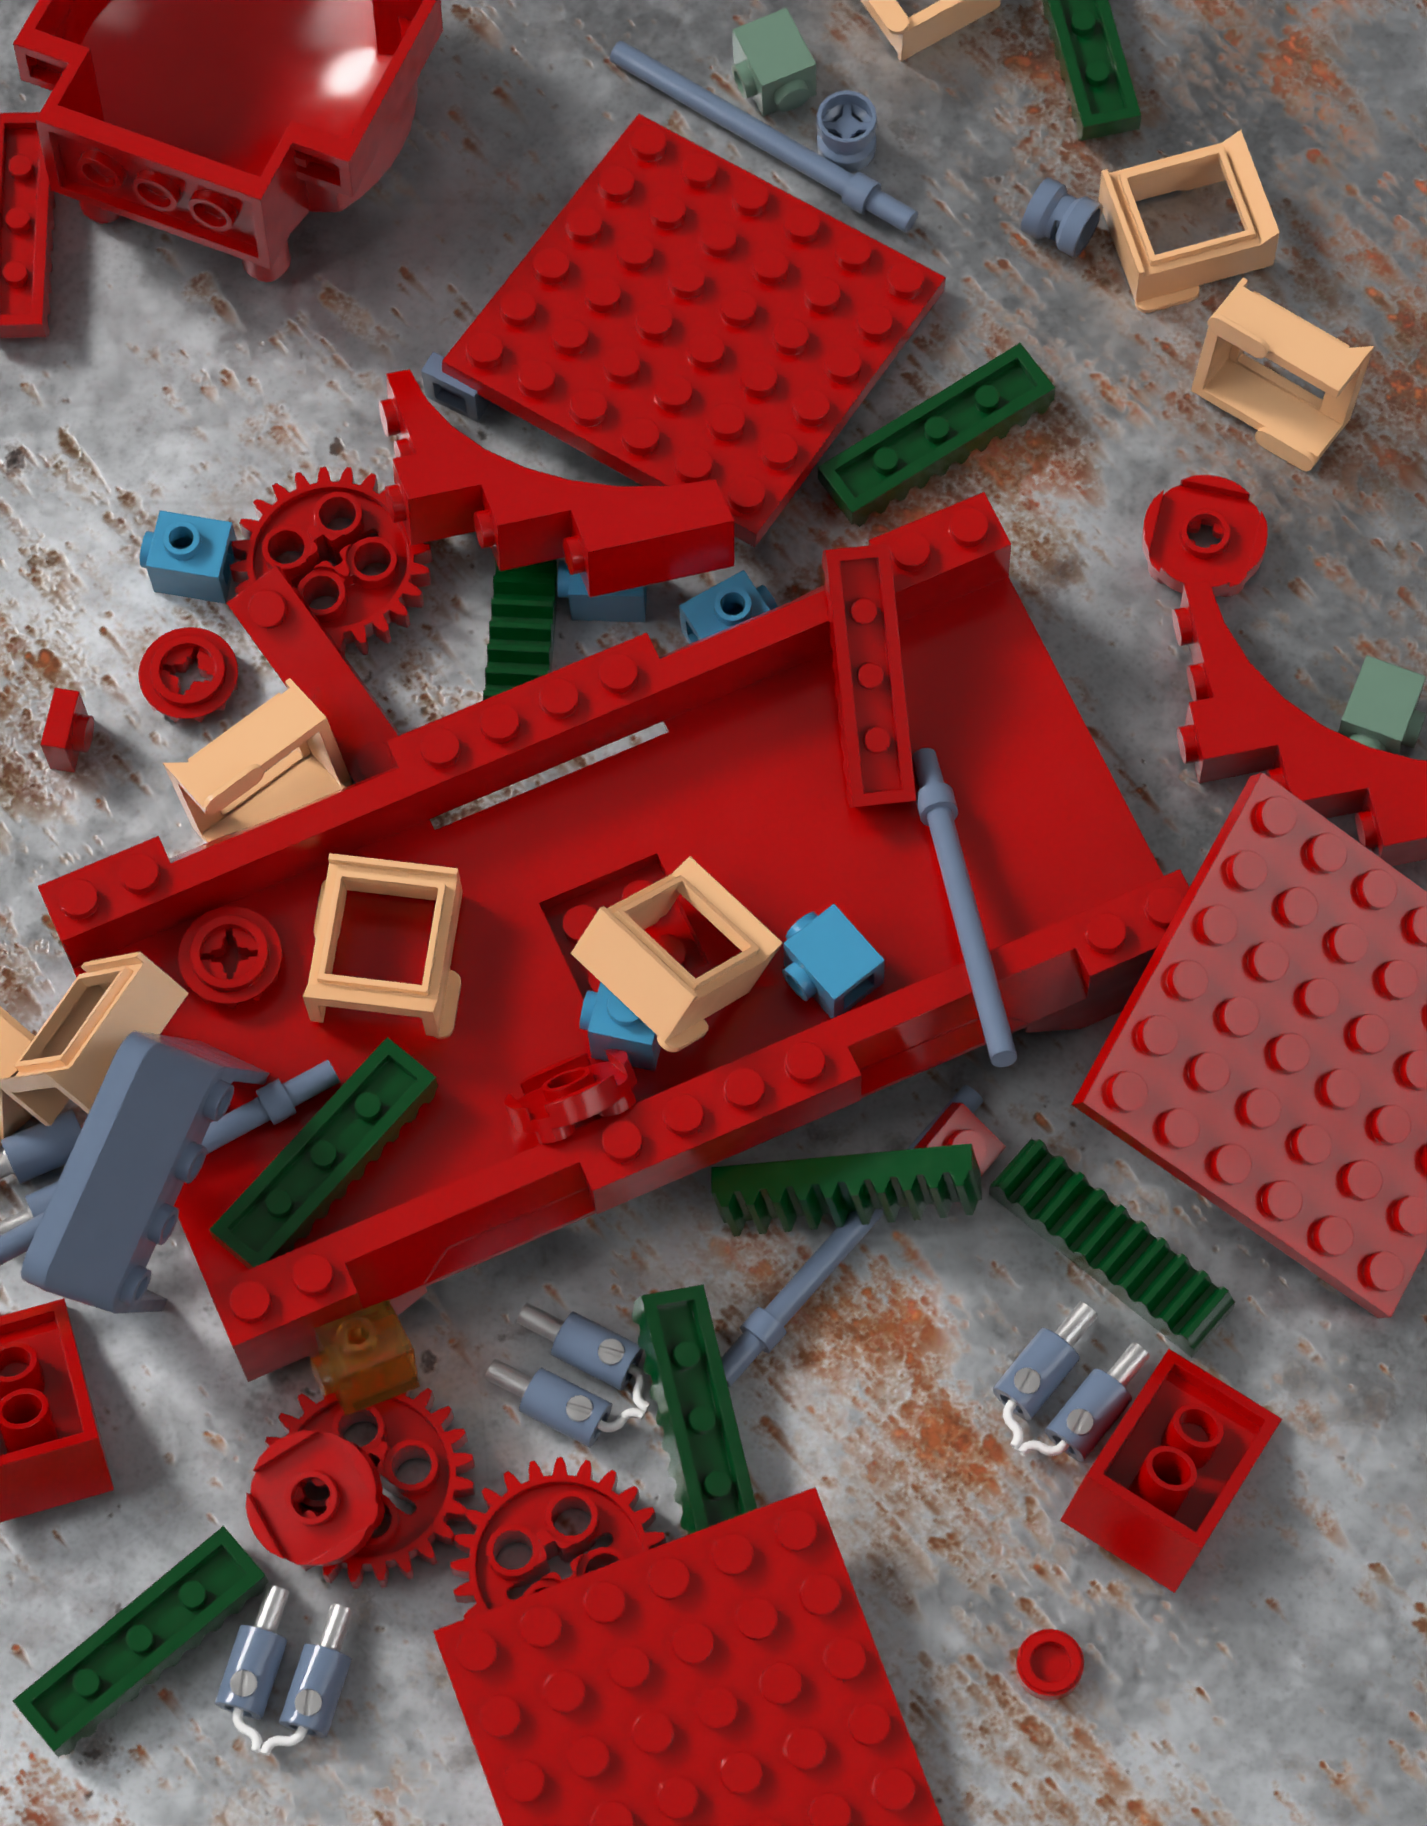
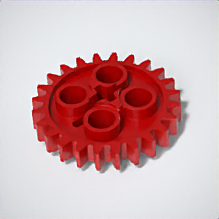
M320 467L318 481L313 484H309L301 472L295 473L296 490L290 493L278 483L273 484L276 502L271 505L263 500L255 499L253 504L259 521L241 519L239 522L241 532L247 540L232 541L231 546L234 557L239 560L230 565L233 581L240 583L234 588L236 595L274 566H279L309 607L315 599L322 596H331L337 599L329 608L314 609L310 607V609L344 655L346 644L355 643L358 650L363 655H367L369 653L367 638L372 635L377 636L386 644L392 642L388 625L393 622L408 628L411 624L405 606L422 608L424 606L423 594L418 587L430 586L432 582L430 569L424 566L433 562L430 544L420 543L411 545L403 522H392L385 490L378 494V482L376 475L373 473L367 476L361 485H358L354 482L352 468L346 467L339 481H331L326 467ZM338 518L353 520L349 527L342 530L327 528L331 521ZM372 533L378 535L377 537H366ZM287 551L302 553V556L297 561L289 564L275 561L277 557ZM372 563H383L389 566L383 573L368 576L361 573L367 565Z
M375 1371L369 1388H360L354 1372H348L346 1391L339 1393L325 1379L321 1381L324 1399L317 1404L302 1393L297 1396L304 1413L299 1419L284 1413L278 1416L287 1435L304 1430L334 1433L344 1437L347 1429L354 1423L366 1421L375 1424L378 1427L375 1438L369 1444L361 1446V1448L375 1464L384 1489L398 1498L412 1503L416 1506V1510L412 1514H406L397 1508L387 1496L382 1494V1501L385 1507L384 1513L391 1517V1524L388 1530L382 1536L370 1538L362 1549L347 1560L323 1567V1577L326 1582L332 1583L342 1568L347 1569L353 1589H359L365 1571H374L381 1588H384L388 1584L389 1568L398 1566L402 1574L408 1580L414 1578L411 1559L419 1555L427 1563L434 1566L438 1562L431 1544L438 1540L448 1545H455V1535L447 1525L448 1521L467 1522L465 1517L467 1508L457 1502L456 1498L473 1496L476 1489L473 1481L458 1475L475 1468V1462L472 1454L454 1453L468 1442L464 1428L445 1432L454 1419L452 1409L446 1406L430 1413L435 1400L433 1391L427 1388L414 1399L410 1398L411 1385L408 1377L402 1376L391 1391L386 1389L381 1371ZM266 1437L265 1444L267 1448L280 1439V1437ZM421 1458L431 1464V1470L422 1482L405 1484L396 1478L399 1467L407 1460ZM306 1497L298 1504L303 1513L312 1510L320 1516L327 1509L325 1501L328 1498L311 1500ZM301 1566L305 1571L312 1568L311 1566Z
M557 1457L553 1475L543 1476L535 1460L529 1462V1481L522 1484L509 1471L503 1473L508 1492L500 1496L493 1490L485 1487L481 1492L489 1508L486 1514L467 1509L465 1514L469 1525L476 1530L475 1534H457L454 1537L456 1547L462 1552L469 1554V1557L450 1562L452 1574L460 1578L470 1579V1581L453 1590L456 1602H476L465 1613L463 1618L466 1619L514 1601L507 1597L508 1592L513 1588H520L536 1580L538 1581L519 1597L522 1598L591 1572L598 1567L615 1563L665 1544L664 1532L645 1533V1530L656 1520L655 1510L653 1507L634 1512L633 1508L640 1497L638 1488L632 1486L617 1495L615 1493L618 1481L617 1472L611 1470L604 1475L599 1483L593 1481L591 1461L588 1460L583 1462L576 1476L568 1475L563 1457ZM570 1509H580L591 1517L588 1528L575 1536L564 1535L555 1528L558 1516ZM609 1535L613 1538V1542L609 1546L600 1547L584 1554L601 1537ZM520 1542L528 1545L533 1550L530 1561L525 1566L516 1570L500 1566L497 1563V1556L500 1550L507 1544ZM559 1555L564 1563L571 1562L572 1575L561 1579L558 1573L551 1572L548 1561L552 1557Z

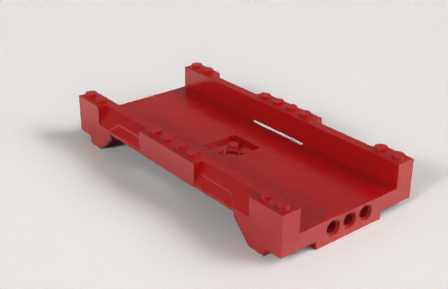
M982 492L869 539V545L890 543L911 753L913 755L917 750L923 748L933 749L937 754L944 783L950 785L953 789L958 807V815L954 821L1011 1033L1025 1028L1027 1033L1083 1029L1122 1012L1185 897L1189 885L1181 869L1164 876L1009 578L1011 542L985 492ZM824 586L816 588L789 603L660 657L646 632L389 739L387 744L393 768L260 824L222 836L172 858H168L159 836L38 886L76 977L79 974L87 973L81 968L84 962L141 952L188 992V995L160 1035L204 1042L269 1073L264 1085L232 1082L234 1093L225 1114L257 1098L256 1090L278 1078L281 1084L326 1060L330 1061L340 1080V1083L294 1107L297 1111L295 1115L276 1125H273L270 1120L208 1153L195 1179L189 1184L184 1182L174 1204V1207L179 1209V1221L248 1382L307 1356L310 1357L311 1362H315L374 1336L427 1293L426 1287L593 1214H600L861 1101V1098L986 1045L930 828L921 822L916 801L849 807L846 798L847 782L843 771L844 753L840 742L841 726L838 722L839 705L835 694L836 676L832 665L831 628L827 616L828 599ZM660 722L663 723L667 731L665 734L436 830L430 821L431 818ZM913 767L914 782H915V792L917 793V792L919 791V786H918V783H917V779H916V775H915V771H914V767ZM329 853L458 868L463 893L450 970L455 971L460 976L461 990L454 1031L449 1037L438 1039L426 1035L423 1021L420 1017L326 1006L323 1023L310 1021L303 994L308 985L316 941L313 930L321 885L327 878ZM691 856L783 942L749 993L704 1019L708 1024V1031L702 1038L678 1052H669L661 1047L655 1071L633 1067L637 1083L632 1090L637 1102L631 1108L613 1116L602 1117L598 1113L575 1123L577 1129L573 1134L549 1144H541L535 1132L523 1133L515 1130L505 1107L504 1099L508 1093L517 1100L524 1096L519 1083L527 1077L552 1064L587 1053L591 1065L609 1062L591 1058L588 1030H583L579 1027L585 995L588 990L598 992L600 981L571 954L602 906L609 908L667 877ZM347 890L332 974L422 985L436 901ZM679 894L665 916L661 917L657 923L644 929L695 979L742 952L681 894ZM835 904L885 960L884 983L846 1013L831 1019L813 997L807 1001L802 1000L789 986L782 970L786 968L784 966V942L787 940L786 934L788 930L804 915L816 912L819 916L831 905ZM228 906L247 908L265 917L275 928L283 952L277 982H272L262 992L259 1001L250 999L238 1003L234 1009L225 1004L214 1002L206 1004L200 996L190 988H187L178 964L179 945L188 927L201 915L211 910ZM232 935L229 936V945L226 946L225 955L214 958L212 962L222 963L229 979H233L234 972H237L238 962L248 960L251 956L240 955ZM388 1037L436 1076L439 1087L436 1089L433 1100L429 1104L423 1103L419 1107L413 1122H406L401 1127L399 1137L394 1142L388 1141L384 1145L380 1158L377 1161H370L366 1165L364 1174L359 1180H352L350 1182L346 1195L342 1199H335L331 1203L325 1218L317 1219L313 1223L310 1234L306 1238H299L295 1242L293 1251L248 1269L212 1238L209 1229Z

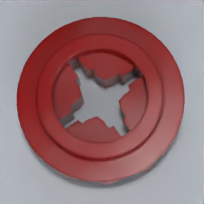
M197 627L179 628L163 634L148 647L139 666V684L144 697L153 711H159L167 715L175 723L180 719H195L202 723L206 715L217 709L224 711L227 700L234 690H238L239 666L232 648L216 633ZM197 656L200 676L208 680L203 682L193 681L189 690H186L185 694L182 695L181 684L175 673H186L190 665L194 664Z
M237 906L221 907L201 915L184 933L178 950L179 969L187 988H190L200 996L206 1004L210 1002L225 1004L232 1009L238 1003L250 999L259 1001L262 992L272 982H277L281 959L283 958L280 939L272 924L261 914ZM233 935L234 943L237 945L240 955H250L251 957L248 960L239 961L237 972H234V978L229 979L222 963L212 961H214V958L225 955L226 946L229 945V936Z

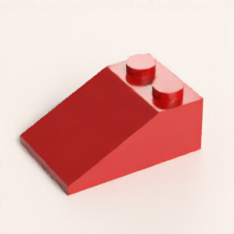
M59 1299L0 1316V1523L113 1491L114 1486L65 1299Z
M1168 1349L1085 1475L1060 1521L1175 1593L1279 1426L1282 1418L1181 1355Z

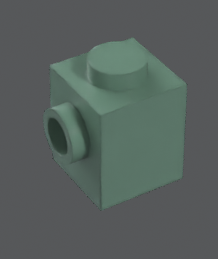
M787 8L732 29L733 61L735 65H732V73L735 83L744 99L753 97L762 117L778 110H794L803 105L809 98L817 95L816 62Z
M1366 655L1343 714L1338 733L1368 747L1398 755L1402 745L1414 749L1427 713L1416 709L1426 676Z

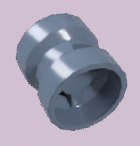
M839 91L826 97L818 109V154L848 172H857L868 166L875 155L877 115L875 106L869 98L855 91Z
M1048 177L1039 185L1023 215L1021 231L1036 239L1047 237L1055 241L1059 251L1075 259L1083 252L1093 236L1102 215L1103 205L1087 196L1076 198L1068 194L1064 184Z

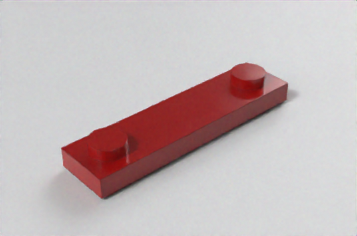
M274 566L229 600L227 605L285 686V681L290 678L327 717L348 773L355 783L393 768L387 740L401 735L282 568Z

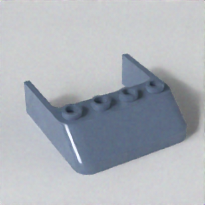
M139 1031L130 1033L120 1045L111 1062L30 1243L22 1264L21 1279L46 1292L114 1314L163 1311L168 1299L147 1290L151 1279V1270L147 1269L146 1266L156 1244L163 1245L168 1240L176 1225L179 1209L174 1207L175 1201L184 1182L191 1183L203 1165L207 1148L201 1145L211 1121L218 1122L228 1109L234 1093V1085L231 1083L237 1081L264 1085L269 1073L201 1041Z

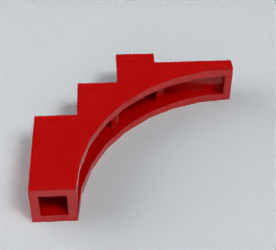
M410 369L386 374L388 399L379 401V412L386 437L396 435L397 440L394 441L396 458L392 459L394 485L385 486V495L392 522H403L411 545L476 532L480 547L482 549L491 547L500 571L565 558L570 574L581 575L590 598L735 566L734 519L716 479L671 486H612L568 480L529 469L484 449L454 428L426 399Z
M1209 580L1184 584L1180 608L1173 609L1172 618L1179 646L1189 645L1193 665L1187 666V678L1193 702L1188 704L1185 726L1177 727V739L1184 764L1194 763L1199 784L1266 771L1268 777L1326 819L1356 813L1355 824L1359 842L1367 849H1372L1374 854L1389 865L1397 866L1427 860V760H1417L1368 747L1323 726L1289 702L1249 662L1224 622Z

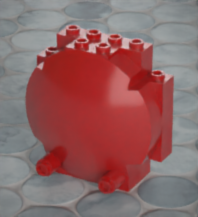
M38 0L16 37L13 46L21 80L52 91L36 118L51 191L79 200L83 214L97 223H112L120 216L132 219L240 258L248 275L261 282H272L279 279L289 268L288 237L309 212H341L370 190L395 161L403 148L414 119L418 94L417 78L443 32L441 0Z

